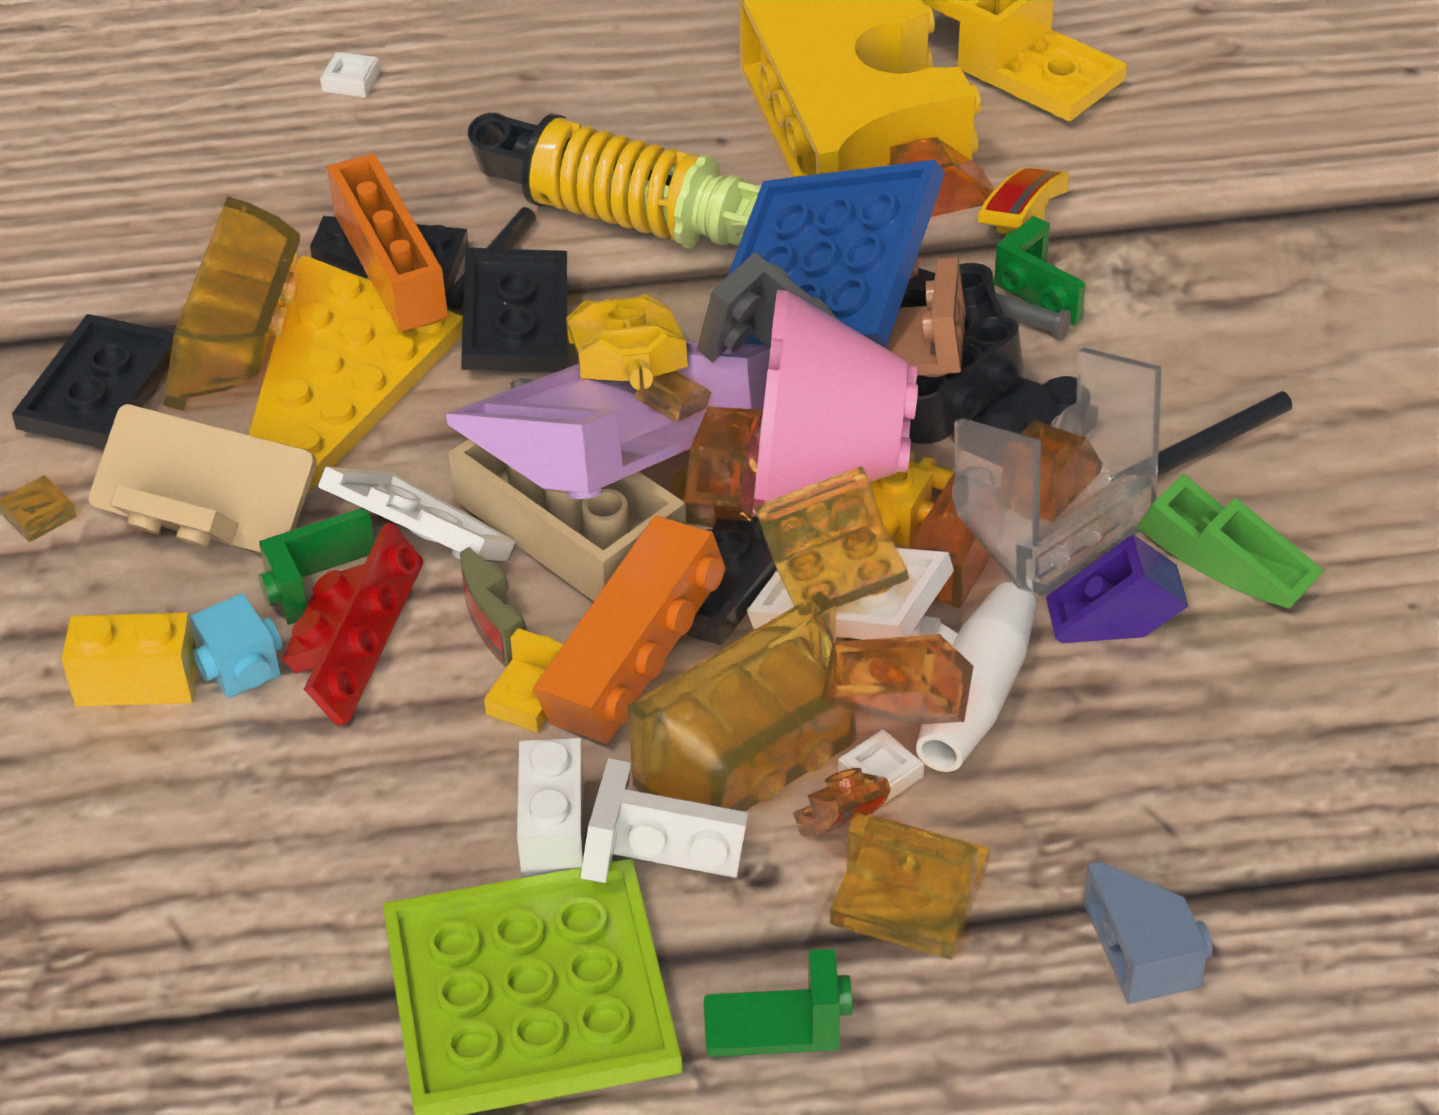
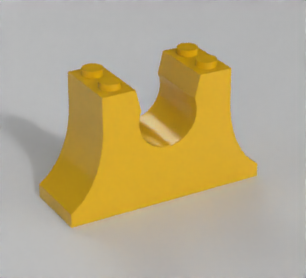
M739 0L740 69L791 177L936 160L945 172L943 179L971 174L972 154L978 152V136L974 127L975 114H979L981 110L980 94L976 85H970L960 67H933L932 54L928 46V34L934 32L935 23L930 5H924L922 0Z

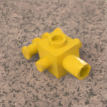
M910 451L907 472L896 471L894 475L846 490V499L859 502L858 531L852 540V545L888 547L890 542L910 548L924 523L940 527L944 520L946 506L931 502L932 488L945 491L946 495L953 497L960 484L961 470L955 468L949 470L936 466V459L924 456L920 463L915 462V454Z

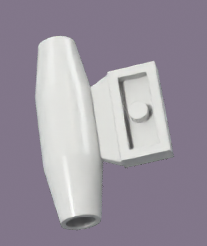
M1004 582L992 590L965 622L959 633L940 623V618L924 615L905 644L868 640L845 682L847 701L902 712L905 707L926 704L916 744V752L922 762L934 770L941 772L957 770L994 725L1025 660L1036 610L1035 597L1026 587L1020 584Z

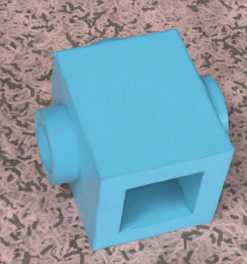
M243 593L189 616L197 646L196 649L192 650L197 668L206 682L215 679L227 699L280 676L276 651L281 650L283 646L278 630L269 617L261 620Z

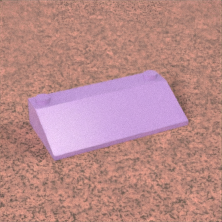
M686 340L688 367L653 377V382L647 389H644L640 382V390L633 388L630 381L581 379L579 364L448 412L446 413L447 425L541 488L567 491V497L571 499L593 498L602 494V487L736 428L760 425L763 417L770 348L767 345L743 344L734 352L727 349L714 362H711L697 350L699 341ZM657 393L696 408L692 409L679 404L673 407L679 414V416H676L653 394ZM662 398L668 405L674 403Z

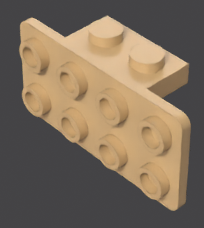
M126 404L120 407L117 412L88 499L91 506L96 509L127 517V525L149 533L159 534L161 527L177 531L176 538L200 547L208 548L210 541H215L261 554L260 540L296 529L317 460L307 450Z

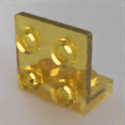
M862 466L754 507L772 561L800 620H806L813 616L827 615L842 605L868 595L884 593L894 585L909 579L907 567L883 525L868 476Z

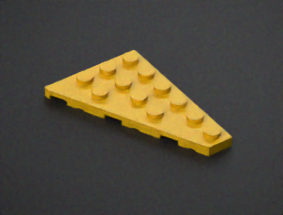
M303 255L297 260L248 435L307 450L313 454L317 460V465L307 492L308 494L321 480L325 467H334L462 337L463 316L447 310L448 318L398 332L370 280Z

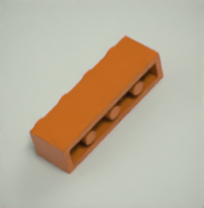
M372 153L328 165L327 172L334 215L398 332L422 327L426 324L448 318L442 268L376 154Z
M654 515L532 688L550 725L608 744L620 725L627 722L632 715L635 703L647 685L660 674L666 657L681 635L689 631L696 613L708 595L718 588L723 579L726 567L713 532Z

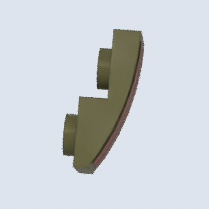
M467 547L460 552L467 609L474 627L486 647L499 662L507 667L512 660L510 637L518 628L527 630L526 623L519 610L511 603H507L506 591L509 586L501 568L492 561L486 562L470 547Z

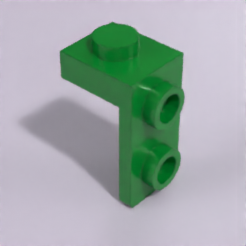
M1032 216L1016 230L1008 232L1004 239L997 244L994 285L1030 304L1055 312H1060L1062 309L1069 310L1071 312L1070 324L1074 326L1082 320L1085 283L1047 263L1050 223Z
M360 508L259 541L265 572L258 574L263 595L269 607L278 604L288 625L296 623L302 617L307 607L302 577L369 556L375 540L371 516L367 509Z
M835 949L808 950V989L705 995L703 1002L706 1054L710 1057L839 1051L840 1016L852 1015V992L850 975H837Z

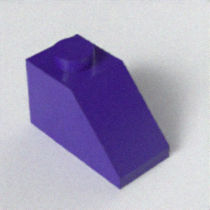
M1134 534L1046 596L1055 639L1061 643L1142 638L1188 607L1177 564Z

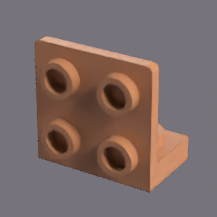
M959 257L937 259L935 280L926 281L927 306L900 308L887 347H884L906 360L908 365L917 366V376L940 377L947 373L961 372L966 309Z

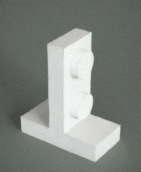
M607 759L588 825L581 871L582 879L606 883L613 855L734 878L737 877L749 812L628 790L632 762Z

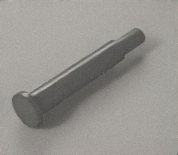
M995 293L1005 316L1015 321L1053 332V338L1057 340H1062L1066 335L1071 322V312L1069 310L1062 309L1060 312H1055Z

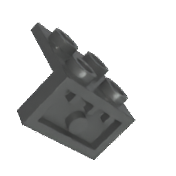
M754 252L711 292L697 350L711 362H714L727 349H730L732 352L738 350L751 333L771 349L777 290L790 291L835 319L837 317L832 314L830 308L822 300L811 297L793 283L782 268L768 263Z

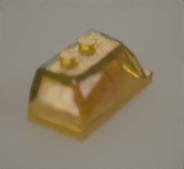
M227 196L175 329L164 406L184 411L189 398L228 391L256 377L264 363L273 336L282 337L289 313V307H285L284 304L285 302L294 303L301 274L294 272L300 234L280 217L249 202Z
M820 591L627 705L633 786L643 793L745 812L760 802L770 801L785 786L808 772H815L821 769L831 757L851 746L857 740L856 718L850 678L844 656L836 642V604Z

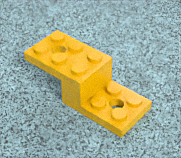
M922 0L924 5H930L932 9L943 13L945 16L960 21L958 67L962 71L977 77L983 82L996 86L1019 99L1038 106L1056 117L1071 122L1126 79L1127 63L1052 29L1054 0Z

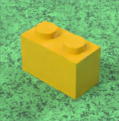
M188 612L70 616L61 660L75 706L193 703L198 668L192 650L196 649Z

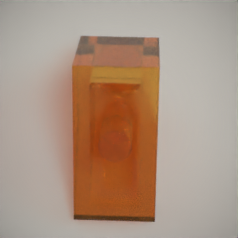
M938 137L916 139L910 143L890 147V165L936 160L944 170L945 176L931 217L983 206L987 198L995 190L979 165Z
M940 634L832 642L822 698L830 704L909 725L965 722L974 666Z

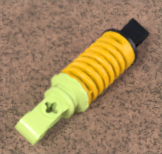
M485 113L476 117L470 123L467 131L481 172L490 177H498L522 184L523 194L528 203L536 206L550 205L560 210L568 209V211L574 214H585L589 218L595 220L602 219V221L609 224L618 223L619 226L627 229L635 228L644 234L653 233L662 239L671 237L670 240L682 244V247L687 249L694 248L704 236L710 238L715 244L726 246L730 243L739 246L761 185L746 183L742 177L734 175L720 176L719 163L713 159V156L689 154L674 148L665 150L659 144L648 145L641 139L631 141L629 137L623 134L614 136L613 133L605 129L597 131L590 125L581 127V124L555 113L545 116L538 125L505 117L499 113Z

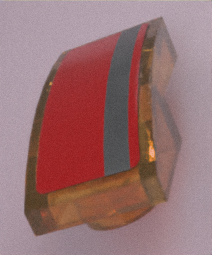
M861 768L846 769L825 779L826 788L807 795L810 805L793 812L800 835L808 837L822 835L872 814L883 806L889 796L891 788L888 779L864 773Z

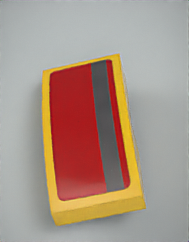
M1023 167L1003 180L987 198L978 212V223L996 225L998 233L1007 234L1011 230H1016L1032 216L1045 220V207L1049 204V199L1068 192L1069 173Z

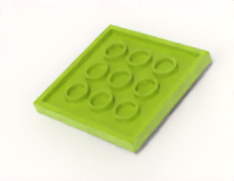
M633 858L611 862L606 883L582 879V867L382 903L414 1115H465L682 1073L679 1045Z

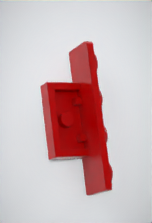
M393 522L383 525L365 564L342 571L332 570L318 579L312 589L313 595L302 617L292 628V637L281 657L294 673L313 669L304 687V691L337 726L350 722L423 566L422 557Z

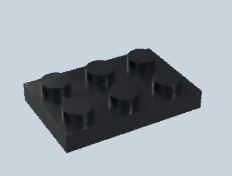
M465 247L461 370L558 372L566 369L567 251Z
M87 314L11 413L15 428L21 431L105 449L119 408L126 404L143 407L182 352L183 345L180 333Z

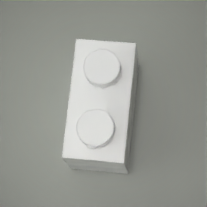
M581 738L519 741L517 842L522 878L580 868L583 865L585 851V781Z

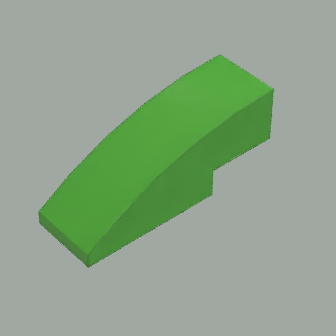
M1184 473L1151 505L1136 527L1164 550L1195 570L1237 591L1289 609L1324 572L1320 566L1238 498L1235 497L1224 507Z

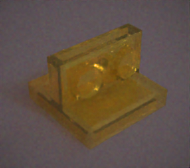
M856 813L847 831V871L830 908V925L952 960L988 867L990 848L873 815L867 816Z

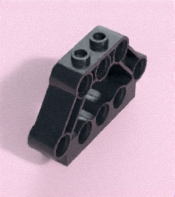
M959 264L966 309L961 372L947 373L940 377L917 376L916 411L914 419H910L909 438L911 442L932 444L946 439L1023 377L1024 367L1019 326L1015 320L1005 316L995 294L993 272L984 264ZM918 267L917 275L909 279L900 308L927 306L926 281L935 280V273Z

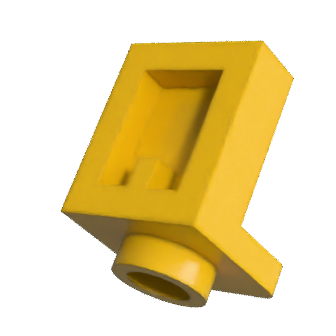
M518 628L510 637L512 660L484 698L486 715L538 733L547 718L532 688L561 649L563 643L549 636L537 635Z

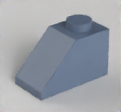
M1101 861L1088 864L1083 904L1127 1004L1201 988L1206 961L1211 959L1213 955L1212 940L1205 923L1202 920L1195 921L1185 898Z

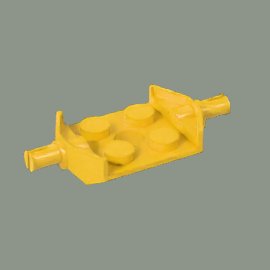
M643 294L638 297L625 299L613 297V300L607 298L604 301L597 302L586 300L566 317L568 343H574L579 356L581 379L630 381L633 388L640 390V382L643 388L647 389L651 386L653 377L688 367L686 340L670 307L650 295Z

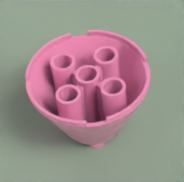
M777 290L754 493L753 516L767 517L894 475L896 471L907 472L910 457V419L915 417L918 385H916L917 366L908 365V362L786 290Z

